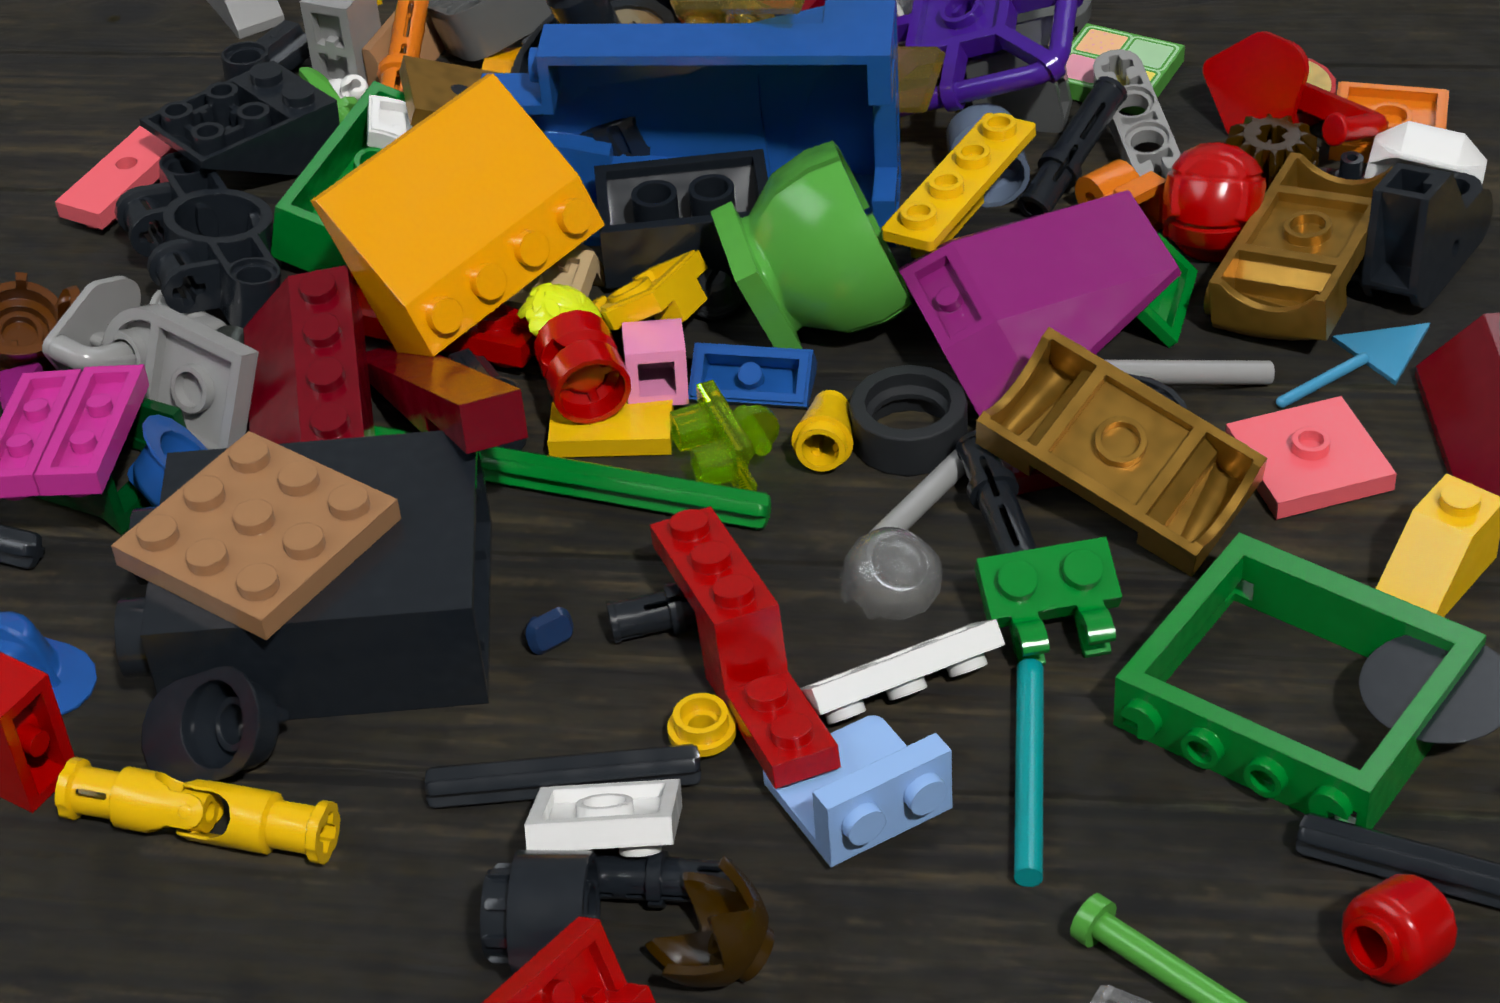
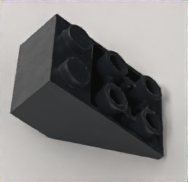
M274 60L256 64L248 72L224 82L213 83L200 93L181 101L167 103L159 111L139 119L141 127L203 169L297 176L303 172L340 124L336 99Z

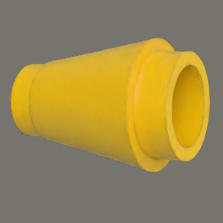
M825 390L818 393L792 433L791 442L793 450L800 462L807 468L819 472L830 471L843 464L852 453L853 437L849 402L838 391Z

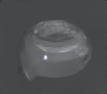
M900 527L878 528L860 536L845 556L840 575V596L845 603L851 599L855 600L863 608L867 618L871 620L878 617L905 620L925 612L940 593L943 575L942 563L932 547L911 531Z

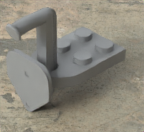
M114 276L89 283L43 341L42 352L56 370L71 368L81 369L83 372L84 367L144 364L149 381V387L144 398L181 408L187 429L208 450L229 448L246 434L259 351L216 331L218 328L227 325L222 320L204 311L179 313L171 309L165 303L161 289L154 293L148 305L140 306V288L135 281L125 276Z

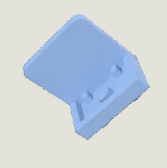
M876 715L866 716L830 733L838 744L841 768L777 789L774 788L763 770L765 786L830 867L953 808L952 750L937 733H933L907 746L887 722Z

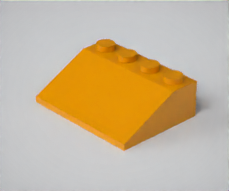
M494 73L486 74L310 200L397 353L430 357L437 355L605 226L578 173Z

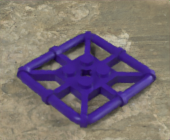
M914 0L911 14L897 17L898 43L906 41L904 50L898 54L899 87L920 69L943 65L940 86L899 95L900 117L945 108L948 112L963 109L967 102L1033 88L1047 81L1056 83L1066 74L1064 67L1071 53L1077 8L1083 4L1084 0ZM1055 5L1049 49L1015 31L1018 14ZM1000 50H1005L1029 64L964 80L968 58L982 54H993Z

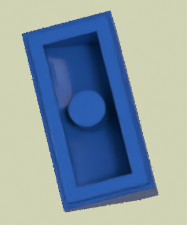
M695 343L688 391L689 402L808 410L817 370V360L814 351L810 349Z

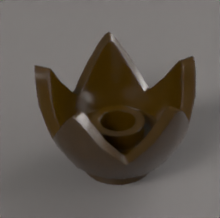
M724 855L718 867L731 881L695 872L682 873L684 886L699 924V931L679 936L658 937L645 944L648 951L665 967L661 975L676 984L709 988L728 986L737 979L747 982L760 972L773 949L775 934L768 927L769 915L759 892L747 876Z

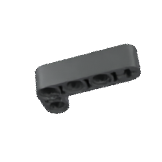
M429 0L428 13L446 52L466 61L481 60L501 51L531 34L552 14L546 0Z

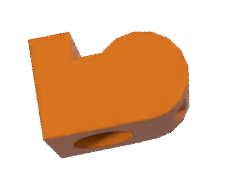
M1119 159L1080 177L1076 181L1075 195L1078 204L1129 190L1155 231L1163 228V190L1166 179L1153 171H1149L1139 177L1134 167L1128 162Z

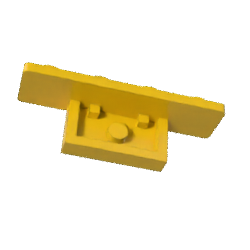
M986 113L882 226V239L887 242L911 247V257L918 258L927 252L934 251L941 244L953 239L982 206L985 192L1036 136V124L1016 119L1006 113Z

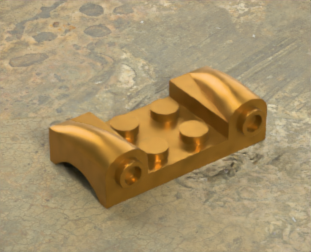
M1291 152L1267 189L1263 203L1250 216L1209 281L1204 298V311L1206 315H1211L1212 326L1217 329L1256 338L1291 341H1327L1347 306L1346 286L1365 255L1373 189L1393 166L1372 178L1350 180L1330 175L1312 164L1303 154Z
M1050 327L1042 335L1031 358L1013 385L998 402L983 411L976 420V444L1028 476L1034 468L1118 519L1138 532L1137 544L1190 577L1195 574L1261 483L1268 459L1245 443L1235 439Z

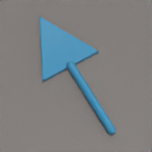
M1430 323L1332 336L1333 342L1354 357L1279 396L1276 399V405L1279 408H1285L1365 364L1396 386L1430 328Z

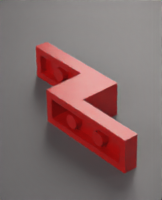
M709 506L700 510H683L674 514L670 519L650 524L654 549L695 611L706 679L716 695L730 709L736 721V727L774 788L777 789L841 768L838 744L788 671L779 604L713 508Z

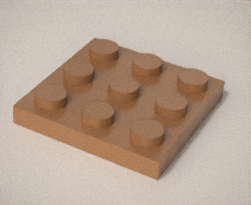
M248 431L113 543L111 547L116 564L119 567L264 640H268L399 522L401 514L398 499Z

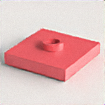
M1342 396L1226 424L1225 433L1268 458L1263 479L1256 489L1276 520L1395 490L1397 473Z

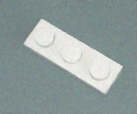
M996 619L974 622L800 689L817 715L824 714L827 724H832L865 712L866 708L863 699L886 691L890 701L927 688L924 678L927 674L946 668L949 677H955L981 668L988 664L984 653L1005 645Z

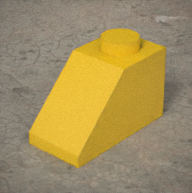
M1446 473L1412 510L1376 589L1445 617L1497 558L1500 540V496Z

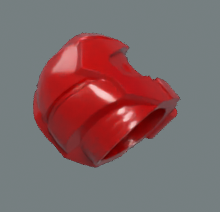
M1221 142L1201 143L1184 151L1172 165V171L1168 172L1166 176L1162 207L1163 237L1170 238L1184 254L1191 258L1205 262H1222L1250 216L1263 203L1266 191V178L1261 176L1263 171L1257 160L1240 147Z

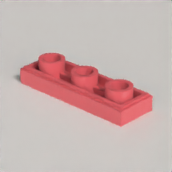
M139 126L55 201L59 217L84 224L91 229L103 230L116 221L114 212L120 196L129 189L154 184L160 178V159L169 153L177 152V150Z

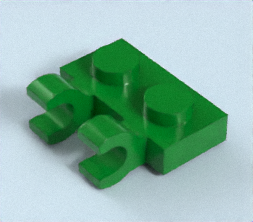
M1106 536L976 559L974 570L986 619H996L999 628L1009 626L1017 664L1024 659H1036L1043 666L1046 665L1044 653L1050 652V645L1042 620L1074 615L1084 658L1111 654L1110 642L1116 640V632L1108 609L1119 607L1122 593Z

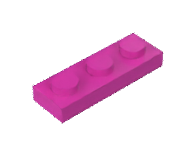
M144 364L84 367L34 474L40 496L67 495L78 498L91 494H103L149 387Z
M81 369L22 373L0 418V498L16 501L40 495L34 474L82 374Z

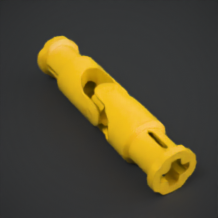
M73 757L66 762L64 769L58 776L55 788V805L58 809L59 817L64 819L76 820L82 815L109 819L116 828L142 833H151L163 828L175 827L180 828L176 830L177 835L190 841L265 855L270 854L274 849L307 855L309 862L321 865L329 861L337 845L341 819L338 805L333 801L322 800L316 806L284 801L281 793L202 779L181 782L162 772L127 766L121 772L91 766L89 760L79 757ZM217 794L227 801L230 812L229 824L222 835L209 833L214 825L220 821L224 813L223 802Z

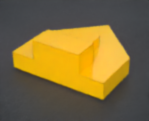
M691 250L650 267L633 277L632 282L617 289L607 298L605 295H602L592 302L598 307L609 330L622 328V322L647 321L653 316L656 320L681 318L682 322H684L708 299L697 279L708 269V266L699 250Z

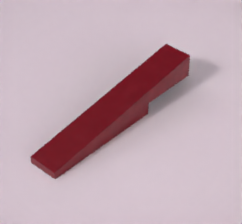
M393 345L366 352L370 384L421 432L442 430L466 454L528 438L520 388L439 354L430 357L397 353Z

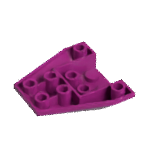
M1129 190L951 239L938 246L934 251L927 252L899 268L900 274L979 416L983 411L998 402L1013 385L1048 327L1096 355L1182 274L1174 258Z

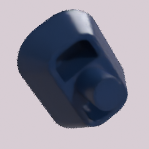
M556 607L539 617H532L524 627L529 648L537 655H543L571 639L574 631L571 615L563 607Z

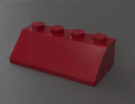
M343 265L288 276L243 328L244 344L259 351L249 410L250 432L276 444L375 436L363 314L348 266Z
M1486 313L1416 365L1415 378L1447 473L1500 496V313Z

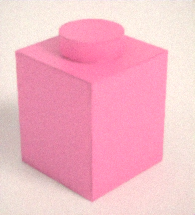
M682 319L622 322L624 364L631 379V392L628 404L673 400V405L689 404L686 348Z

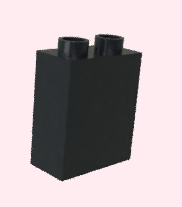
M442 430L279 444L398 499L401 520L268 640H264L135 575L138 584L141 586L147 585L146 596L120 598L116 605L114 630L120 670L125 678L152 677L157 694L162 688L176 680L205 672L215 667L234 666L244 672L249 679L265 686L276 700L277 707L290 711L291 720L489 704L492 518L481 452L477 451L466 454ZM228 448L167 453L160 504ZM157 507L134 508L130 517L129 530Z

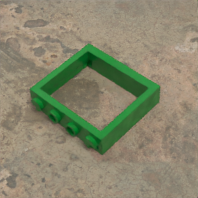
M1239 532L1115 677L1113 725L1136 735L1138 739L1149 741L1177 754L1200 768L1209 769L1244 785L1260 796L1272 798L1304 814L1314 813L1373 829L1435 744L1419 741L1416 738L1483 648L1487 635ZM1233 601L1367 658L1384 643L1403 635L1411 636L1449 651L1361 770L1166 683ZM1353 811L1357 812L1356 818L1351 816Z

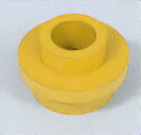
M709 693L691 694L681 699L676 704L667 724L670 743L672 745H697L700 757L713 756L727 749L734 741L737 732L736 721L725 702L718 696Z

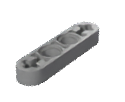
M1117 49L1104 52L1096 58L1093 64L1094 83L1101 76H1108L1117 80L1116 75H1120L1122 80H1126L1124 87L1128 96L1108 124L1121 158L1134 167L1139 177L1149 171L1154 173L1162 171V178L1166 179L1168 172L1172 171V165L1181 153L1143 63L1137 54L1128 50ZM1132 106L1142 107L1146 110L1144 113L1135 116L1119 113L1121 109ZM1144 142H1153L1161 146L1156 151L1145 153L1134 149L1137 144Z

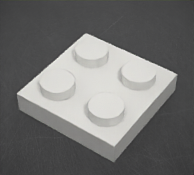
M680 779L540 787L524 824L526 850L590 851L591 849L619 848V854L626 857H644L657 854L662 851V845H674L682 810Z

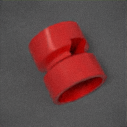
M582 310L564 312L548 320L539 330L534 348L536 359L544 378L547 380V387L555 407L563 417L574 423L591 424L604 421L615 415L627 403L631 392V379L604 320L592 312Z

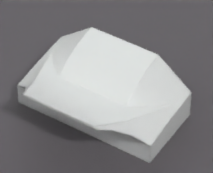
M1407 121L1375 135L1364 178L1368 179L1377 176L1398 162L1448 172L1467 173L1477 177L1483 184L1487 159L1464 133Z

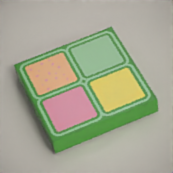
M1086 23L1072 41L1071 53L1066 64L1071 97L1074 101L1084 102L1094 85L1093 64L1096 58L1104 52L1122 49L1137 54L1141 59L1158 98L1184 62L1185 45ZM1116 75L1117 80L1123 86L1126 85V80H1122L1120 75ZM1137 106L1125 107L1120 110V112L1140 115L1146 111L1144 108Z

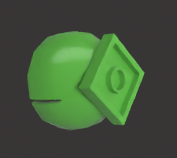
M834 141L802 151L773 172L749 216L741 218L732 201L710 211L735 282L773 347L803 349L798 332L804 327L852 334L891 322L914 306L907 284L899 272V267L887 241L882 239V231L873 212L866 215L864 210L870 206Z

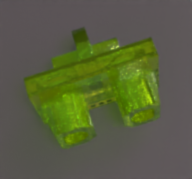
M714 380L696 384L698 403L669 413L671 435L674 443L680 452L690 451L691 467L697 481L719 485L730 481L733 487L757 491V483L748 470L749 462L753 455L765 456L772 450V444L779 435L780 428L776 416L768 407L762 405H740L732 411Z

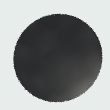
M1408 635L1394 638L1378 647L1367 658L1360 672V694L1367 709L1379 722L1391 729L1449 651ZM1486 645L1482 647L1416 740L1439 744L1461 743L1484 737L1500 727V655Z

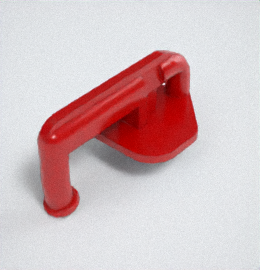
M1256 32L1210 57L1203 65L1204 78L1228 134L1230 126L1243 124L1246 116L1262 119L1266 117L1267 113H1270L1273 118L1281 119L1290 115L1294 123L1298 109L1325 120L1322 127L1323 138L1328 145L1334 147L1340 146L1344 142L1374 138L1378 133L1388 129L1389 122L1383 114L1308 83L1309 62L1304 50L1295 42L1271 32Z

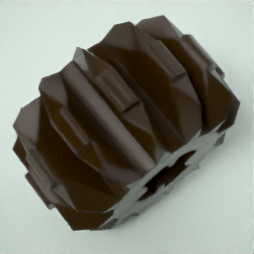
M1267 113L1266 117L1262 119L1246 116L1243 124L1230 126L1229 136L1226 138L1225 144L1238 146L1257 160L1263 171L1261 176L1266 178V191L1291 152L1303 154L1312 164L1318 165L1319 147H1317V137L1310 134L1308 124H1293L1290 115L1281 119L1273 118L1270 113Z

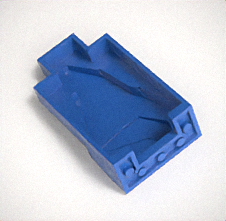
M825 0V6L752 23L544 24L538 47H531L529 50V73H494L578 173L597 210L594 166L763 149L769 179L773 172L802 151L830 141H834L839 147L870 206L864 210L866 215L873 212L880 229L900 208L902 175L896 0ZM482 73L481 78L484 77L486 74H493V73ZM636 116V126L647 146L650 147V155L626 156L622 154L621 156H613L612 143L595 141L594 138L580 136V134L604 123ZM600 231L595 232L581 244L601 246ZM887 242L889 247L897 246L895 243Z

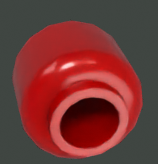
M1395 874L1354 897L1343 913L1341 928L1345 950L1352 963L1367 976L1383 984L1403 985L1445 961L1456 945L1458 930L1454 911L1445 895L1430 881L1415 874Z

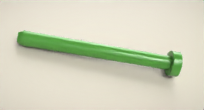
M1095 893L1091 895L1076 913L1070 928V936L1087 948L1093 947L1098 942L1102 943L1190 1002L1248 1003L1115 917L1116 904L1102 894Z

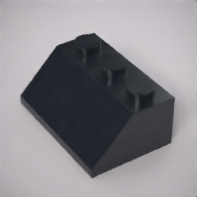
M763 149L594 166L597 208L605 224L599 231L606 289L622 287L632 282L633 277L650 267L691 250L700 251L708 266L706 270H715L716 276L719 271L733 276L710 211L732 201L741 218L749 216L768 181Z

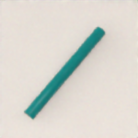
M1024 659L1017 664L1014 880L1020 886L1034 887L1043 881L1044 666L1036 659Z

